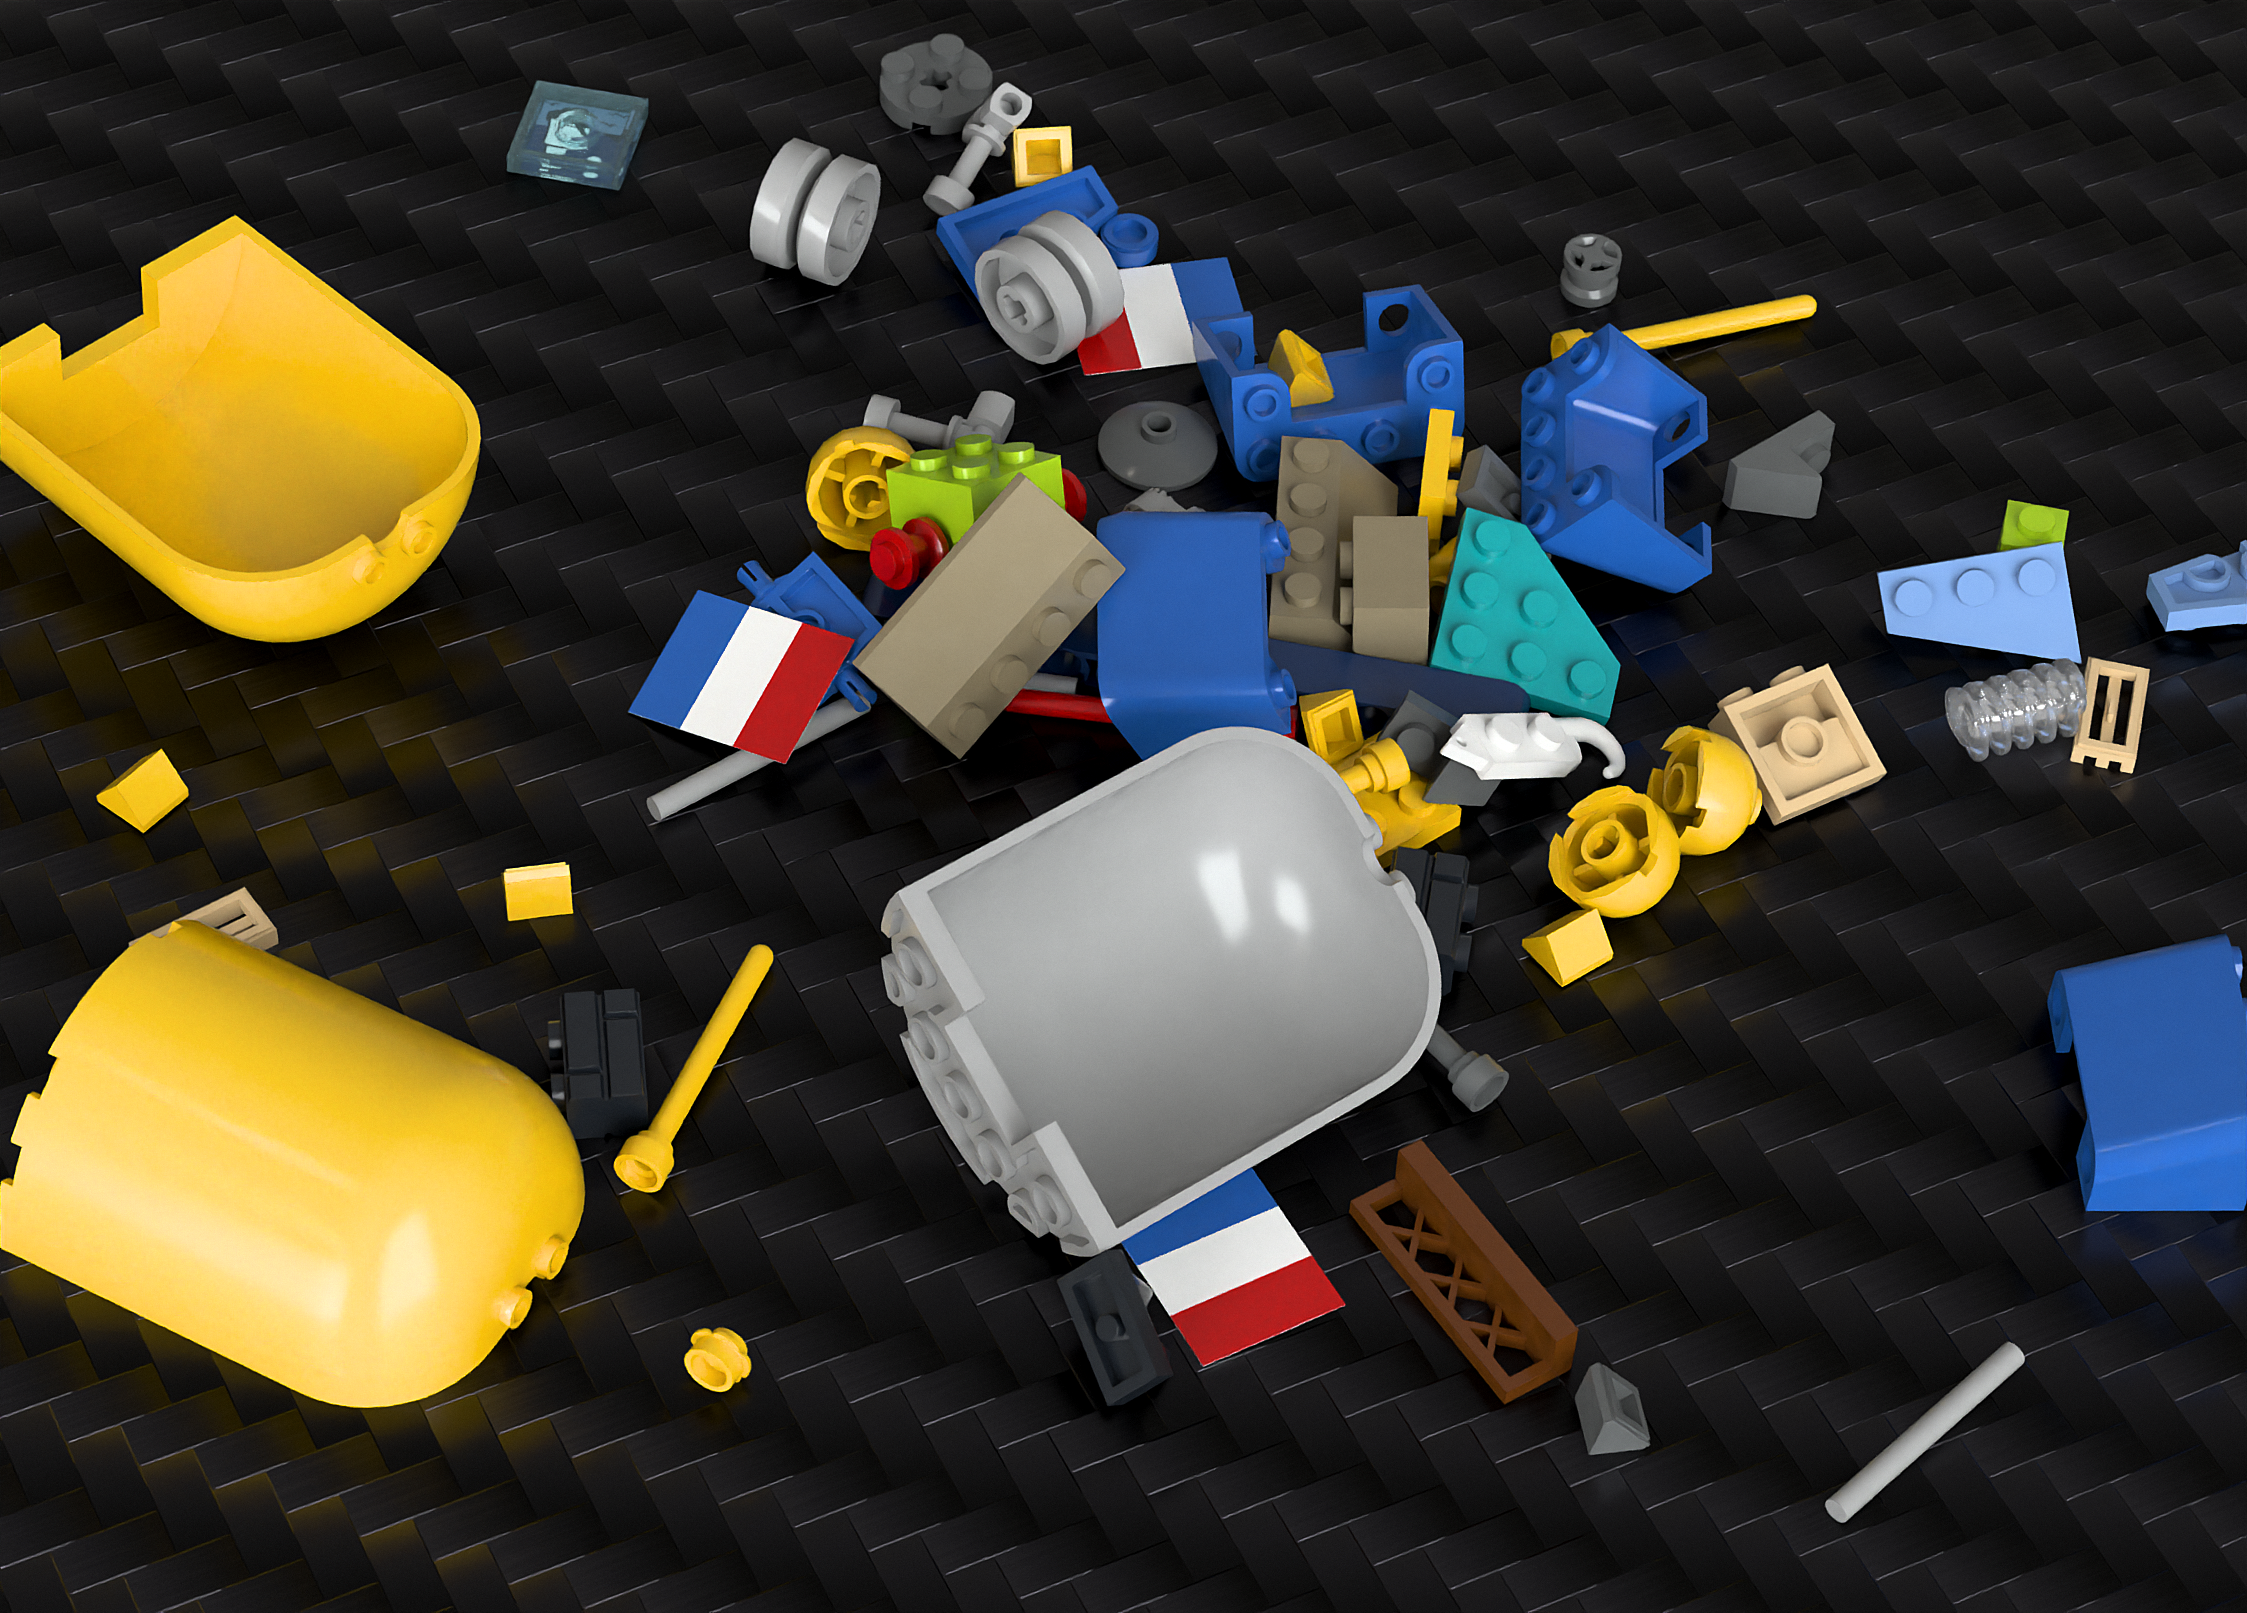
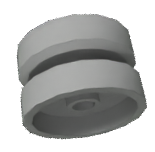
M797 138L786 143L773 159L762 181L754 205L750 227V249L754 258L788 270L798 264L802 276L832 286H837L846 280L857 265L866 247L876 219L880 198V174L877 166L843 154L833 160L829 149Z
M1058 210L1041 214L1021 227L1016 236L1004 238L984 251L975 264L977 293L980 304L991 325L1008 346L1025 359L1042 365L1058 361L1076 349L1084 338L1093 337L1115 323L1123 312L1124 289L1119 270L1108 249L1087 225L1075 216Z

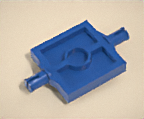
M814 551L791 573L775 581L769 577L757 561L746 562L744 565L757 578V581L755 582L742 568L737 572V579L755 597L750 606L855 639L854 644L818 707L838 691L844 695L857 712H864L869 707L856 694V691H859L874 705L877 700V693L859 676L860 670L852 662L882 629L881 623Z

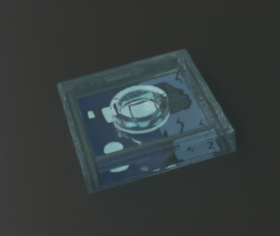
M537 80L507 155L508 171L620 190L648 116V99Z

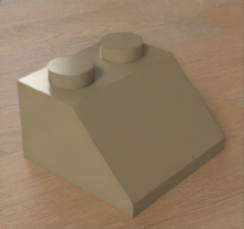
M1353 516V541H1340V579H1352V587H1340V625H1352L1353 651L1357 654L1427 666L1429 631L1428 516Z

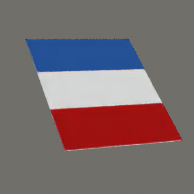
M1227 257L1120 269L1119 273L1124 289L1123 312L1115 323L1093 337L1084 338L1078 345L1077 351L1084 376L1195 363L1192 320L1244 312ZM1223 331L1215 335L1229 356L1235 352L1239 343L1236 333ZM1254 345V355H1257V351Z
M698 590L628 712L786 764L854 644L855 639Z
M1252 1167L1121 1242L1203 1367L1346 1305Z

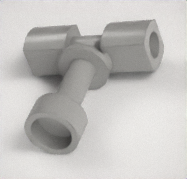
M1006 82L999 86L969 118L962 131V141L968 144L949 177L935 176L923 196L924 202L933 211L944 217L972 206L975 198L968 188L988 155L1001 156L1006 148L1003 142L1027 118L1031 110L1032 98Z
M983 391L980 393L967 420L961 416L954 415L949 425L900 413V400L874 394L866 409L863 426L886 428L904 439L941 448L942 450L955 447V439L971 434L990 435L992 443L1003 444L1014 423L1015 401L1000 392Z

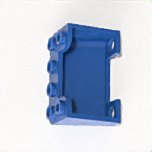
M1420 284L1363 293L1364 347L1320 354L1334 390V398L1324 403L1291 408L1289 388L1283 378L1277 372L1268 369V362L1254 363L1253 316L1249 311L1192 320L1195 360L1237 470L1244 478L1253 482L1278 480L1282 436L1343 440L1370 464L1425 456L1430 408L1455 411L1452 436L1461 437L1465 424L1463 340ZM1393 304L1406 306L1409 312L1408 319L1400 329L1395 331L1380 329L1378 323L1379 316L1384 309ZM1223 331L1234 332L1239 338L1238 347L1230 356L1215 336Z
M1610 323L1588 338H1582L1577 341L1570 350L1546 366L1531 372L1524 381L1521 390V524L1528 527L1542 550L1546 553L1666 593L1683 591L1711 574V527L1701 522L1679 537L1667 531L1664 524L1663 469L1708 440L1707 397ZM1690 418V423L1685 433L1678 440L1672 442V436L1676 428L1684 420Z
M2226 933L2056 971L2047 999L2056 1053H2069L2073 1041L2087 1113V1121L2076 1155L2085 1211H2244L2247 1202V998H2242L2239 985L2243 970L2241 950L2238 946H2231Z

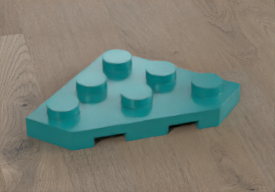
M1467 507L1460 521L1427 667L1515 683L1525 689L1530 696V707L1562 717L1587 718L1604 727L1610 718L1621 666L1528 527L1518 522Z

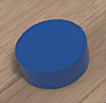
M1124 213L1110 218L1102 225L1100 240L1108 249L1117 267L1137 268L1149 264L1156 257L1158 229L1151 220L1144 216Z

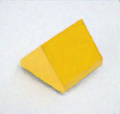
M1071 126L1015 129L1012 132L1010 157L1015 187H1030L1073 171Z
M1284 329L1280 332L1267 367L1277 372L1288 385L1291 396V408L1324 403L1334 398V390L1320 353L1291 330Z
M1352 689L1299 696L1300 710L1309 749L1324 759L1330 766L1347 758L1364 746L1365 742Z
M160 749L140 759L97 794V801L144 833L189 796V792L163 750Z
M565 862L504 869V873H501L508 921L573 913L569 865H565Z
M1597 908L1572 911L1522 939V946L1561 987L1608 962L1613 957V951Z

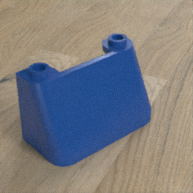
M1122 511L1100 518L1097 523V540L1126 570L1097 602L1099 691L1109 718L1141 759L1144 761L1188 737L1216 728L1252 727L1281 735L1291 733L1290 706L1295 705L1297 702L1295 685L1290 673L1285 668L1278 669L1275 662L1269 656L1266 574L1271 575L1281 572L1285 565V557L1291 555V542L1284 524L1280 520L1274 521L1267 512Z

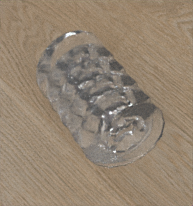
M2058 658L2052 664L2039 663L2029 670H2013L2007 676L1994 675L1985 682H1968L1962 689L1960 687H1950L1945 692V710L1950 728L1959 743L1965 746L1969 756L1978 762L1984 761L1988 757L1989 746L1996 755L2002 756L2008 754L2011 750L2012 742L2018 749L2025 750L2030 748L2034 741V735L2041 743L2045 744L2055 739L2056 730L2063 737H2073L2078 732L2079 716L2085 711L2087 705V690L2083 675L2077 665L2069 658Z

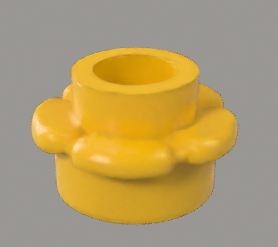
M701 1328L694 1332L691 1337L693 1346L685 1355V1366L689 1374L699 1384L712 1391L724 1392L729 1390L735 1382L738 1383L741 1377L746 1378L749 1375L751 1361L747 1355L748 1349L738 1334L727 1328H716L713 1332L710 1329Z

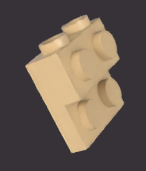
M1828 664L1809 672H1805L1802 666L1791 668L1769 682L1770 688L1753 694L1750 687L1740 689L1728 695L1717 704L1720 711L1708 724L1711 731L1728 737L1749 755L1757 777V788L1762 793V804L1774 825L1876 783L1887 773Z

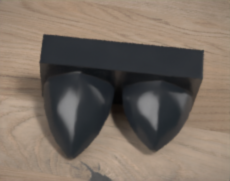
M1122 1249L1105 1250L1057 1280L1107 1406L1126 1404L1174 1375L1170 1366L1171 1352L1160 1342L1147 1311L1153 1290L1132 1274Z

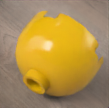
M864 425L842 430L823 442L811 459L805 491L809 511L817 522V528L825 538L845 549L870 552L871 541L874 535L880 530L892 527L886 470L910 462V455L915 453V450L906 439L886 428Z
M1690 725L1679 727L1667 738L1661 750L1672 753L1667 761L1665 770L1652 769L1646 796L1665 811L1673 822L1680 841L1681 855L1701 856L1726 850L1744 833L1748 825L1756 821L1761 810L1762 793L1757 788V777L1749 755L1728 737L1711 730Z
M1617 785L1597 790L1578 802L1567 814L1574 821L1567 828L1563 838L1555 833L1550 844L1548 867L1554 884L1583 909L1597 908L1600 916L1610 918H1625L1638 915L1657 904L1672 887L1680 869V841L1673 822L1665 811L1644 793H1635L1627 786Z

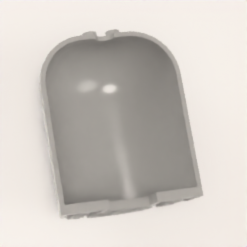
M1223 727L1197 733L897 891L890 899L884 911L881 930L888 938L891 937L892 953L881 958L888 998L894 1004L904 1007L908 1020V1030L900 1034V1037L931 1106L949 1137L982 1183L985 1185L995 1180L1009 1194L1007 1200L1010 1214L1038 1238L1048 1232L1061 1238L1059 1241L1062 1251L1067 1254L1092 1257L1112 1248L1378 1095L1409 1072L1429 1043L1439 1014L1441 972L1436 946L1430 929L1415 903L1414 888L1401 871L1393 870L1387 874L1383 870L1374 853V850L1380 848L1383 843L1382 833L1376 821L1369 814L1363 812L1355 796L1338 773L1309 748L1279 733L1252 727Z

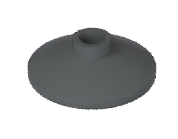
M1165 401L1139 402L1118 410L1106 420L1098 438V453L1106 470L1120 482L1144 491H1148L1153 487V489L1159 488V492L1162 490L1171 492L1185 489L1198 483L1212 470L1218 451L1217 437L1208 421L1190 408Z

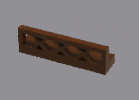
M1420 1139L1400 1149L1395 1178L1351 1200L1349 1210L1351 1216L1504 1404L1572 1369L1579 1329L1425 1143ZM1402 1200L1416 1217L1414 1230L1386 1225L1376 1212ZM1424 1227L1428 1233L1422 1232V1228ZM1404 1246H1405V1247H1410L1409 1253H1408V1251L1404 1248ZM1417 1250L1447 1255L1455 1265L1453 1277L1424 1272L1415 1261ZM1461 1274L1466 1278V1280L1460 1279ZM1443 1294L1449 1295L1448 1300L1443 1296ZM1456 1297L1485 1302L1494 1313L1492 1325L1463 1320L1454 1309ZM1500 1322H1502V1324H1503L1506 1328L1500 1327ZM1482 1342L1488 1343L1487 1348L1482 1344ZM1500 1345L1524 1350L1535 1364L1509 1377L1493 1357L1495 1346Z

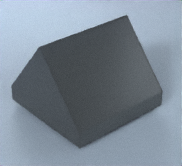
M1599 1362L1590 1366L1575 1396L1588 1454L1595 1455L1642 1450L1649 1446L1650 1435L1637 1387Z

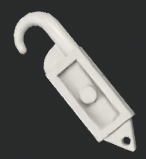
M1549 713L1463 714L1450 729L1452 737L1440 750L1442 755L1473 768L1481 780L1566 777L1568 773L1574 771L1581 763L1582 754L1577 742L1589 743L1606 756L1609 766L1603 770L1605 778L1619 777L1625 769V755L1622 747L1605 727L1587 718H1552Z

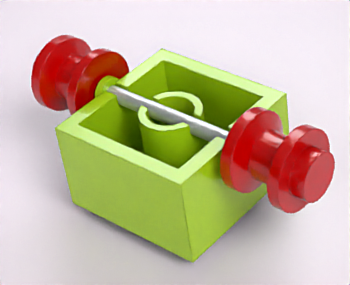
M971 434L955 439V447L946 450L929 449L912 453L910 455V462L886 470L892 527L880 530L874 535L870 546L871 568L885 585L895 590L913 585L918 576L926 579L1019 472L1032 481L1079 523L1083 521L1087 510L1086 490L1071 471L1061 467L1060 455L1035 451L1034 444L1029 442L998 444L992 443L990 435Z

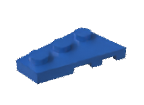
M1092 165L938 218L936 234L980 303L975 285V264L984 251L1004 238L1016 236L1021 227L1041 214L1054 210L1075 216L1098 236L1101 233L1102 225L1117 215L1119 207Z

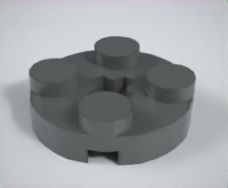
M941 34L935 36L931 41L915 43L896 52H890L883 57L881 62L880 103L884 112L891 120L907 129L912 130V122L920 125H930V134L945 135L963 131L964 125L969 118L992 95L993 75L986 61L974 51L965 48L961 38L952 34ZM929 85H942L945 86L946 89L938 90L935 86Z

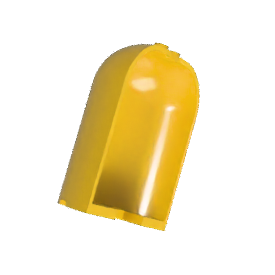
M237 215L232 216L142 267L143 314L67 358L61 360L60 335L45 323L0 347V460L183 609L205 624L237 637L263 642H299L338 633L375 615L403 594L432 564L456 528L472 491L480 454L481 435L478 415L466 393L446 374Z
M186 919L172 922L168 934L159 938L148 933L126 949L96 980L74 1009L48 1054L57 1057L51 1069L49 1080L42 1095L36 1092L28 1094L11 1139V1142L22 1147L14 1180L7 1178L2 1180L0 1185V1248L299 1393L331 1404L366 1408L399 1405L425 1398L456 1383L478 1366L494 1348L508 1327L512 1329L517 1328L526 1317L532 1302V1292L525 1289L527 1284L535 1276L543 1280L545 1278L553 1279L562 1268L567 1257L568 1245L580 1224L585 1200L581 1159L567 1122L549 1095L518 1068L199 921Z

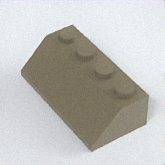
M1282 436L1275 521L1280 520L1288 532L1291 542V555L1285 557V565L1281 572L1271 574L1268 638L1357 654L1353 651L1352 625H1340V587H1352V579H1340V541H1353V516H1397L1398 487L1343 440Z
M1019 472L853 660L852 664L919 727L961 759L1125 572L1126 568L1095 536Z

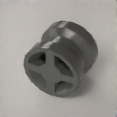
M1583 234L1572 238L1566 244L1563 263L1565 268L1562 270L1559 284L1562 295L1573 304L1587 308L1601 307L1610 303L1616 296L1618 287L1616 274L1620 270L1622 261L1620 247L1613 240L1597 234Z

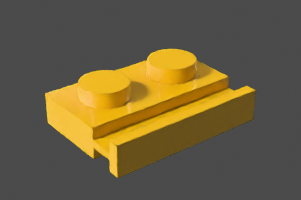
M1430 408L1418 516H1428L1429 558H1432L1439 550L1443 515L1455 517L1457 505L1456 492L1459 480L1447 479L1448 472L1460 473L1464 437L1452 436L1455 411Z

